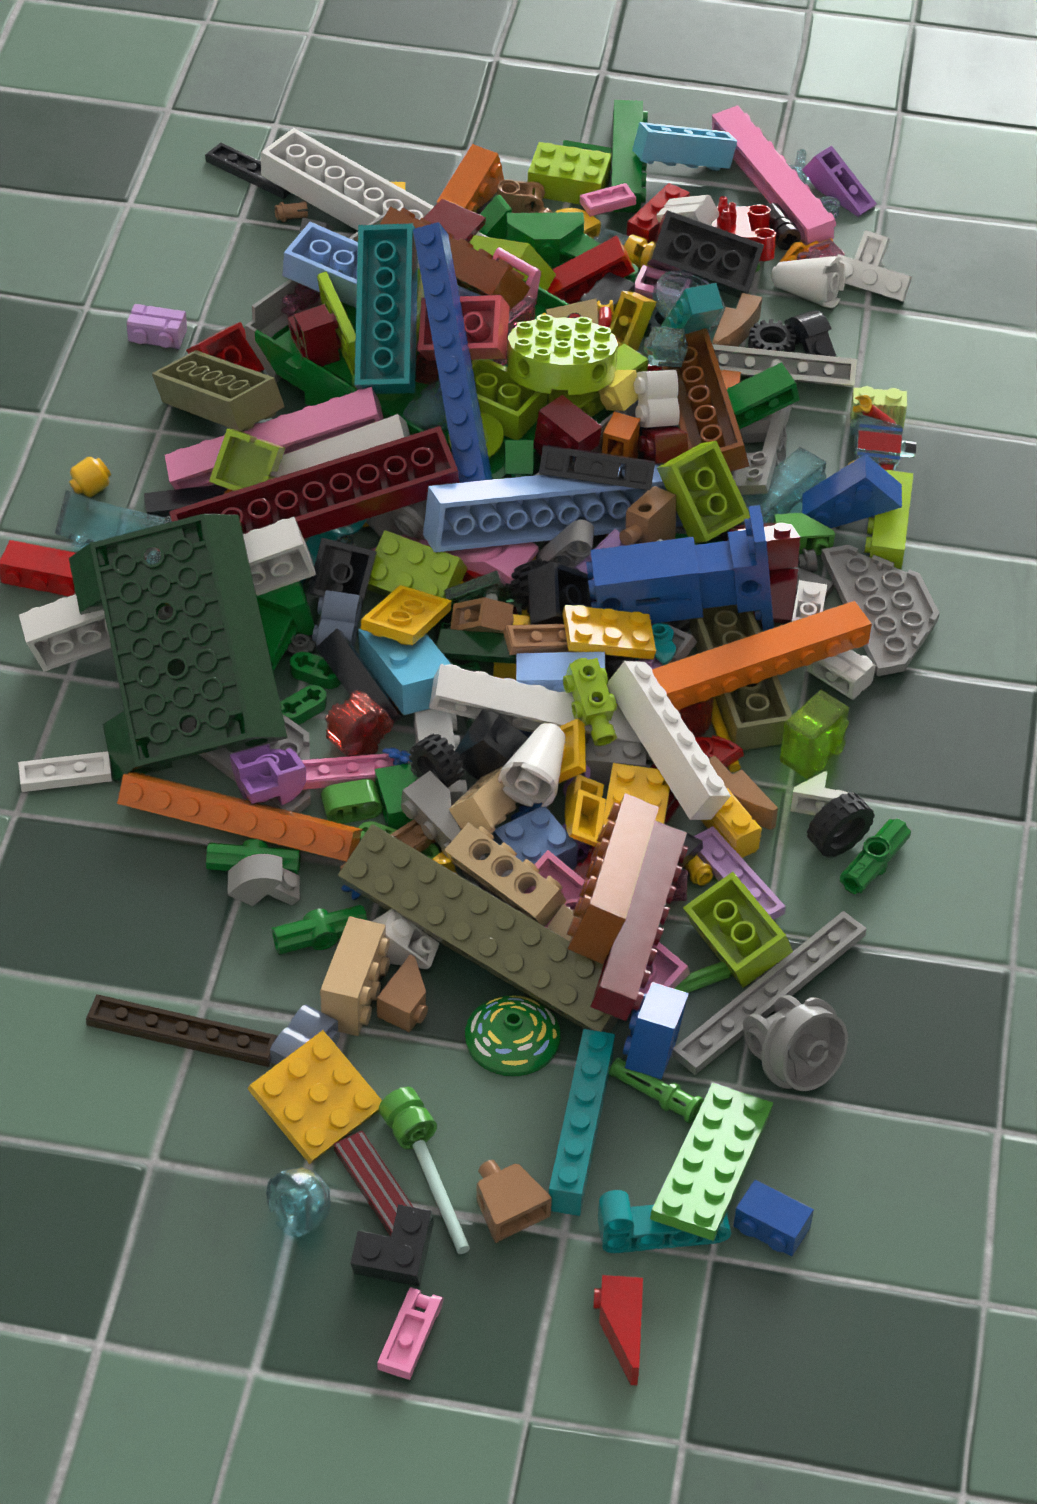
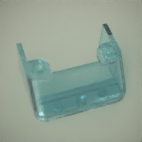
M66 490L55 534L73 540L71 546L82 549L91 542L169 523L172 520L170 516L163 518L91 500ZM150 552L146 560H150V564L158 563L161 559V552Z

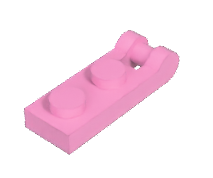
M410 1287L377 1362L378 1370L408 1380L411 1379L436 1317H438L441 1311L443 1297L434 1294L429 1297L421 1294V1290ZM416 1307L424 1309L425 1313L415 1310Z

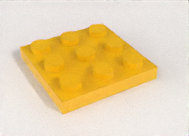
M324 1030L248 1087L249 1092L309 1164L332 1148L334 1143L342 1140L377 1113L382 1101Z

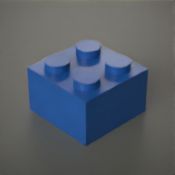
M654 982L651 983L648 993H644L638 1011L634 1010L630 1020L629 1029H631L630 1036L628 1035L623 1049V1054L628 1055L625 1065L626 1069L658 1079L663 1078L672 1055V1050L677 1042L689 993Z

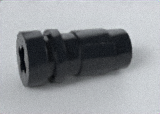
M768 204L767 207L771 209L770 229L776 232V243L781 249L788 250L793 243L800 242L801 233L779 204Z

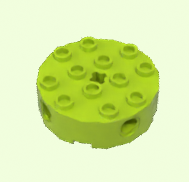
M545 314L539 315L536 320L517 323V327L513 328L508 336V374L519 385L542 393L551 394V389L568 390V395H581L599 391L611 384L614 379L617 367L618 343L610 328L594 324L588 317L572 319L565 317L553 318Z

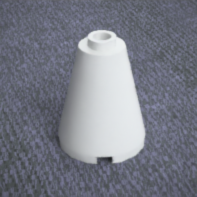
M837 256L783 261L773 267L771 280L774 282L775 287L823 307L834 308L841 299L836 298L838 291L844 290L845 264L839 262L842 258Z
M552 723L539 725L502 767L498 777L499 783L502 780L504 784L503 791L514 801L530 807L534 803H543L541 807H545L554 801L558 790L566 739L564 732L559 726Z

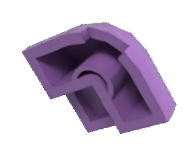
M270 744L230 754L232 770L243 799L248 798L251 804L266 802L271 798L277 797L281 805H284L295 799L301 793L306 783V767L297 753L291 748L286 749V751L270 749Z

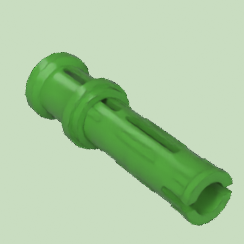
M619 1057L613 1062L609 1071L610 1076L659 1101V1105L663 1110L674 1111L683 1116L685 1122L689 1124L694 1122L704 1101L702 1097H694L681 1090L680 1085L676 1083L668 1085L655 1077L626 1069V1062ZM634 1075L640 1078L641 1080L649 1083L651 1086L649 1087L639 1082L638 1080L632 1078L631 1076ZM679 1100L684 1102L686 1106L680 1104Z

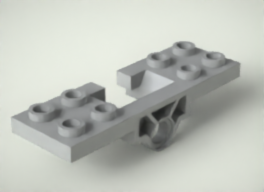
M792 404L740 429L743 443L765 442L762 451L746 453L749 467L731 472L741 495L768 494L774 470L785 467L786 426Z

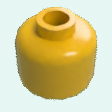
M86 457L71 468L70 475L72 480L69 481V484L77 495L83 493L91 498L108 487L110 482L108 477L111 476V473L99 457L97 459Z

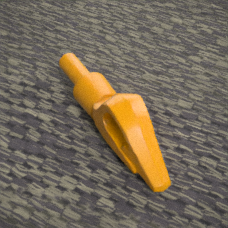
M829 238L821 242L814 241L807 245H804L802 242H795L780 262L797 260L809 254L820 252L821 248L832 245L833 239Z

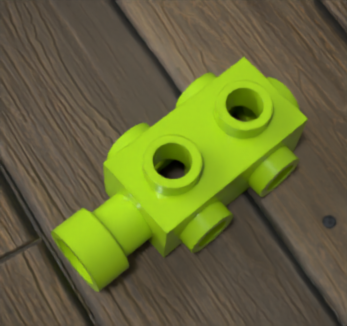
M580 658L569 663L566 675L563 676V686L566 693L572 692L574 701L571 704L574 718H580L585 726L591 725V736L594 745L604 746L612 743L617 738L613 725L609 724L614 711L617 710L616 699L613 694H609L607 673L605 668L600 667L598 658L589 660L587 658ZM597 697L599 702L593 701L594 698Z

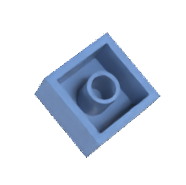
M539 807L496 828L493 832V841L499 845L503 842L509 845L517 853L515 857L522 862L527 859L535 864L549 850L572 870L577 865L578 844L573 838L569 837L567 831L546 807Z

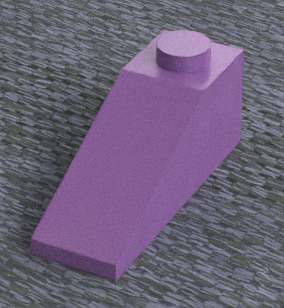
M832 145L815 155L802 169L818 191L858 217L877 204Z

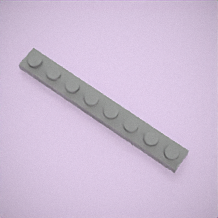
M842 911L790 955L785 957L675 1046L672 1050V1057L696 1075L745 1035L743 1022L746 1017L751 1014H759L766 1018L775 1010V1002L783 995H794L865 937L867 928L845 911Z

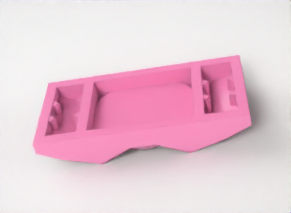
M420 539L419 543L431 547L427 540ZM533 542L445 552L461 558L468 567V570L511 584V581L515 580L511 577L512 573L515 572L514 569L519 565L532 561L539 552V548Z

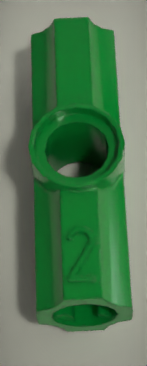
M898 818L889 819L875 836L865 840L863 850L840 875V882L844 885L845 890L852 894H862L876 876L886 872L888 862L911 836V830L906 826V822Z
M258 839L246 840L242 845L209 842L206 854V869L229 871L239 861L248 856L271 854L282 857V868L299 875L301 850L268 847L265 842Z
M361 905L330 913L325 909H314L308 912L303 917V920L272 928L275 949L277 953L283 954L310 946L315 950L331 948L341 938L349 916L367 920L366 911Z

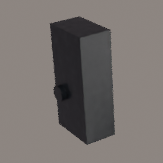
M667 210L661 219L647 265L692 278L693 282L702 285L717 283L719 291L740 298L742 293H749L764 244Z

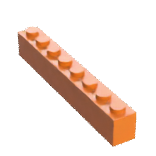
M852 601L652 669V672L660 686L665 689L667 697L674 708L681 710L686 706L707 701L712 697L733 692L738 688L759 683L764 679L782 675L793 669L808 666L822 659L834 657L840 653L869 644L872 623L858 604Z
M136 772L123 774L117 804L346 862L359 844L362 832L360 828L260 803L251 804L248 800Z

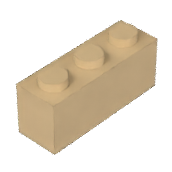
M502 767L481 777L449 808L461 830L469 822L477 829L482 826L490 833H493L496 830L495 826L507 819L506 815L517 808L515 805L517 802L503 791L504 784L502 780L499 783L498 777Z

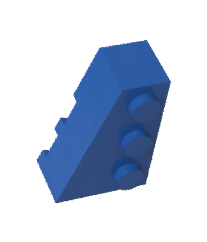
M866 454L802 494V513L829 528L838 527L902 507V484Z

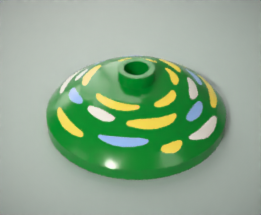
M518 995L499 996L482 1003L470 1015L465 1028V1043L471 1057L484 1069L503 1076H524L544 1068L555 1057L560 1045V1027L554 1014L540 1002Z

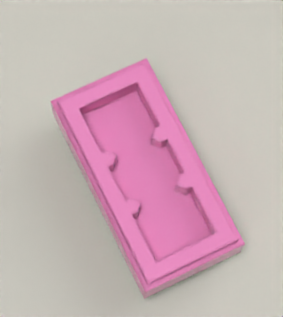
M624 183L580 195V203L591 217L636 205V196L629 186Z

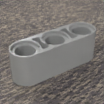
M586 520L572 522L536 554V559H542V561L545 560L548 563L554 561L574 569L591 553L594 526Z

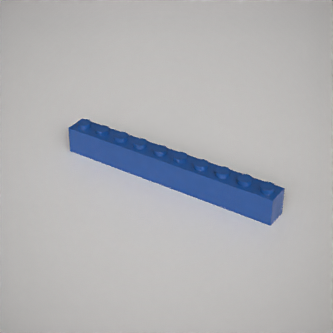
M437 222L415 228L413 233L453 459L458 469L460 483L493 480L449 235L442 225Z

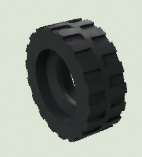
M848 792L847 794H841L839 797L832 799L828 804H825L816 813L807 829V838L823 856L827 858L837 857L853 848L868 833L870 826L874 822V811L857 793Z

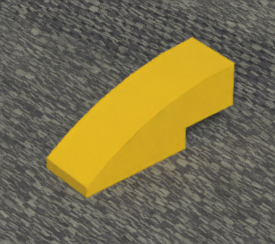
M576 775L567 787L565 825L569 837L594 847L598 842L596 840L603 824L606 799L602 798L604 784L581 775Z

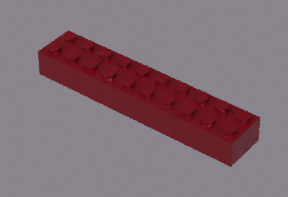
M441 426L178 508L169 511L172 522L200 514L238 515L243 535L251 530L275 524L279 520L295 517L301 534L305 539L427 500L429 486L460 483L457 466Z

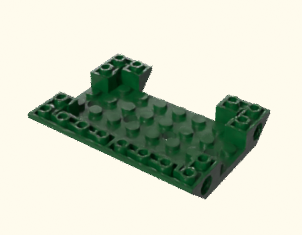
M200 514L91 542L69 558L80 614L104 610L124 711L103 724L115 782L121 781L123 774L136 772L145 775L172 768V761L222 748H227L232 753L288 738L238 515ZM152 551L161 552V559L156 564H148L146 561L148 554ZM164 606H171L173 608L172 616L166 620L159 619V610ZM183 662L185 664V670L181 675L173 676L170 674V667L173 663ZM187 718H195L197 720L195 730L188 733L182 730V723Z

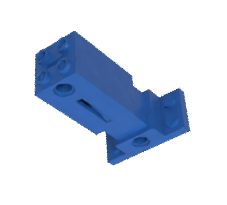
M760 505L749 506L750 518L744 519L745 530L728 532L729 541L695 545L694 538L687 537L591 550L592 561L586 562L588 579H594L588 580L591 600L597 601L591 602L592 608L649 614L651 624L701 618L704 617V608L737 604L738 613L754 611L756 621L761 620L763 632L774 628L767 541Z

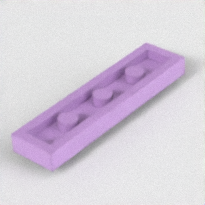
M714 827L694 836L703 841V849L697 855L704 864L707 863L711 866L712 873L718 881L734 872L773 920L785 914L786 906Z

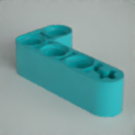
M608 1191L600 1196L598 1224L603 1250L608 1253L716 1244L726 1241L732 1234L727 1213L714 1241L650 1220L651 1210L654 1205L631 1207L629 1195L625 1191Z

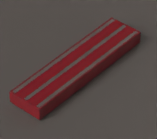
M362 1130L334 1143V1151L391 1237L398 1204L413 1207V1205Z

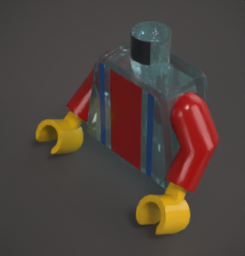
M868 395L855 397L860 402V405L853 406V412H862L863 415L859 416L855 424L853 461L866 454L884 470L893 471L900 463V456L914 458L917 444L914 441L902 440V426L896 424L891 417L874 406Z

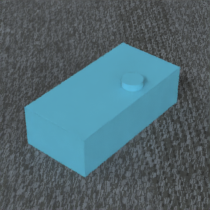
M358 629L361 659L402 714L407 715L430 709L429 704L434 676L440 664L448 665L451 663L429 636L425 634L412 646L400 644L396 640L387 637L374 636L371 632Z

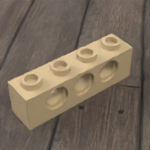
M468 822L444 850L451 862L511 907L539 924L546 926L562 904L566 903V899L561 892L563 888L561 884L551 876L545 879L538 874L540 870L531 861L525 859L522 862L515 857L517 853L504 842L501 845L493 841L494 836L482 826L477 829ZM490 853L486 859L479 860L483 854ZM513 870L510 875L501 877L505 871ZM536 886L533 892L524 894L527 888Z

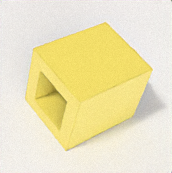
M636 370L615 371L612 383L598 391L601 402L606 410L625 411L639 400L638 394L634 390V381L637 378Z

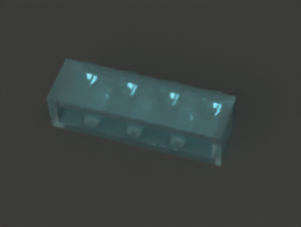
M799 447L775 467L768 494L742 495L748 511L749 506L760 505L763 523H773L774 514H789L795 505L802 502V494L826 479V461ZM743 521L736 526H743L745 523Z

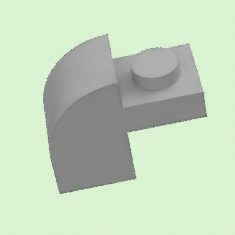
M271 854L251 855L239 861L228 871V895L252 907L267 894L291 906L300 900V876L282 868V857Z

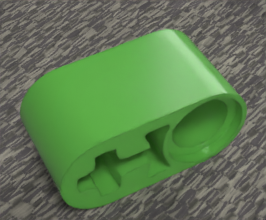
M370 779L329 785L321 792V799L328 821L344 824L373 819L380 815L383 810L376 783Z

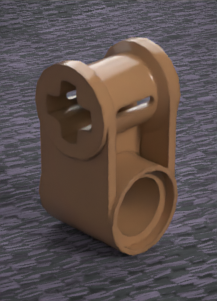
M510 179L499 182L497 195L503 197L510 208H512V213H538L541 208H544L542 198L544 197L545 190L540 183ZM531 202H534L533 208H531Z

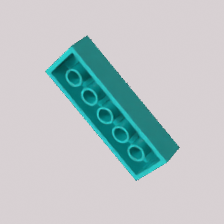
M413 223L358 225L355 386L358 390L372 387L375 394L415 393L418 256Z

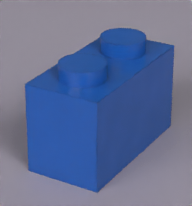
M754 1180L736 1207L733 1227L739 1229L746 1236L755 1237L763 1241L777 1252H784L793 1256L811 1228L814 1209Z

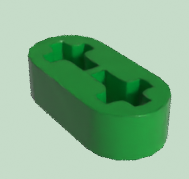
M298 652L291 657L290 672L293 678L312 685L321 686L324 689H334L341 684L323 657L308 652Z
M310 685L299 690L280 702L283 715L297 725L306 722L325 710L327 706L326 691L317 685Z

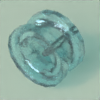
M831 196L820 198L823 207L828 213H832L836 219L839 215L840 201Z

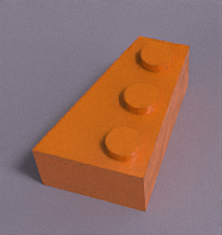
M472 144L437 200V203L441 199H445L476 213L477 209L496 194L499 182L504 180L499 154Z

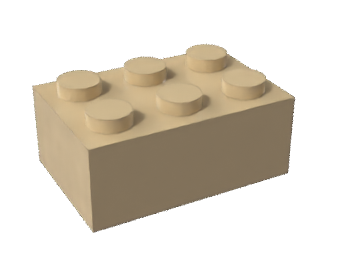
M350 916L348 918L320 989L321 1012L338 1020V1032L359 1036L362 1025H368L372 1011V1007H370L371 1001L377 1000L381 988L379 980L381 975H387L390 965V958L386 957L390 939L386 938V925Z

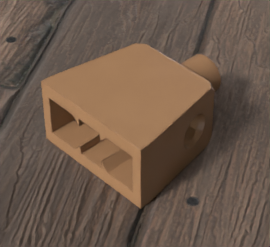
M653 486L651 490L642 495L626 511V529L619 534L621 542L624 545L656 542L659 539L663 541L675 539L676 495L656 486Z
M488 1160L479 1167L478 1172L483 1179L477 1183L476 1198L496 1243L551 1216V1196L520 1164H513L501 1170L495 1160Z

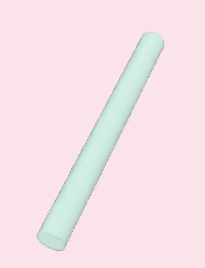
M416 1141L413 1144V1149L458 1254H464L469 1251L470 1247L425 1141Z

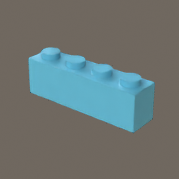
M639 122L632 151L640 158V161L648 164L659 161L669 166H676L678 163L690 168L706 166L711 170L718 171L720 168L730 169L737 140L729 132Z

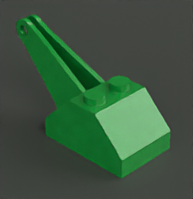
M583 212L507 213L506 240L529 243L552 270L600 244L584 234ZM632 263L635 272L624 278L635 283L638 276V267Z
M301 580L257 596L273 671L296 634L308 636L313 634L315 623Z

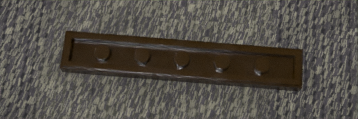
M96 994L86 1017L87 1026L270 1067V1048L278 1035L98 994Z

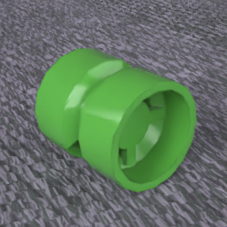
M401 1087L392 1091L379 1105L380 1115L389 1128L393 1129V1135L403 1149H413V1144L419 1140H424L426 1143L437 1130V1123L428 1110L424 1108V1103L412 1087Z

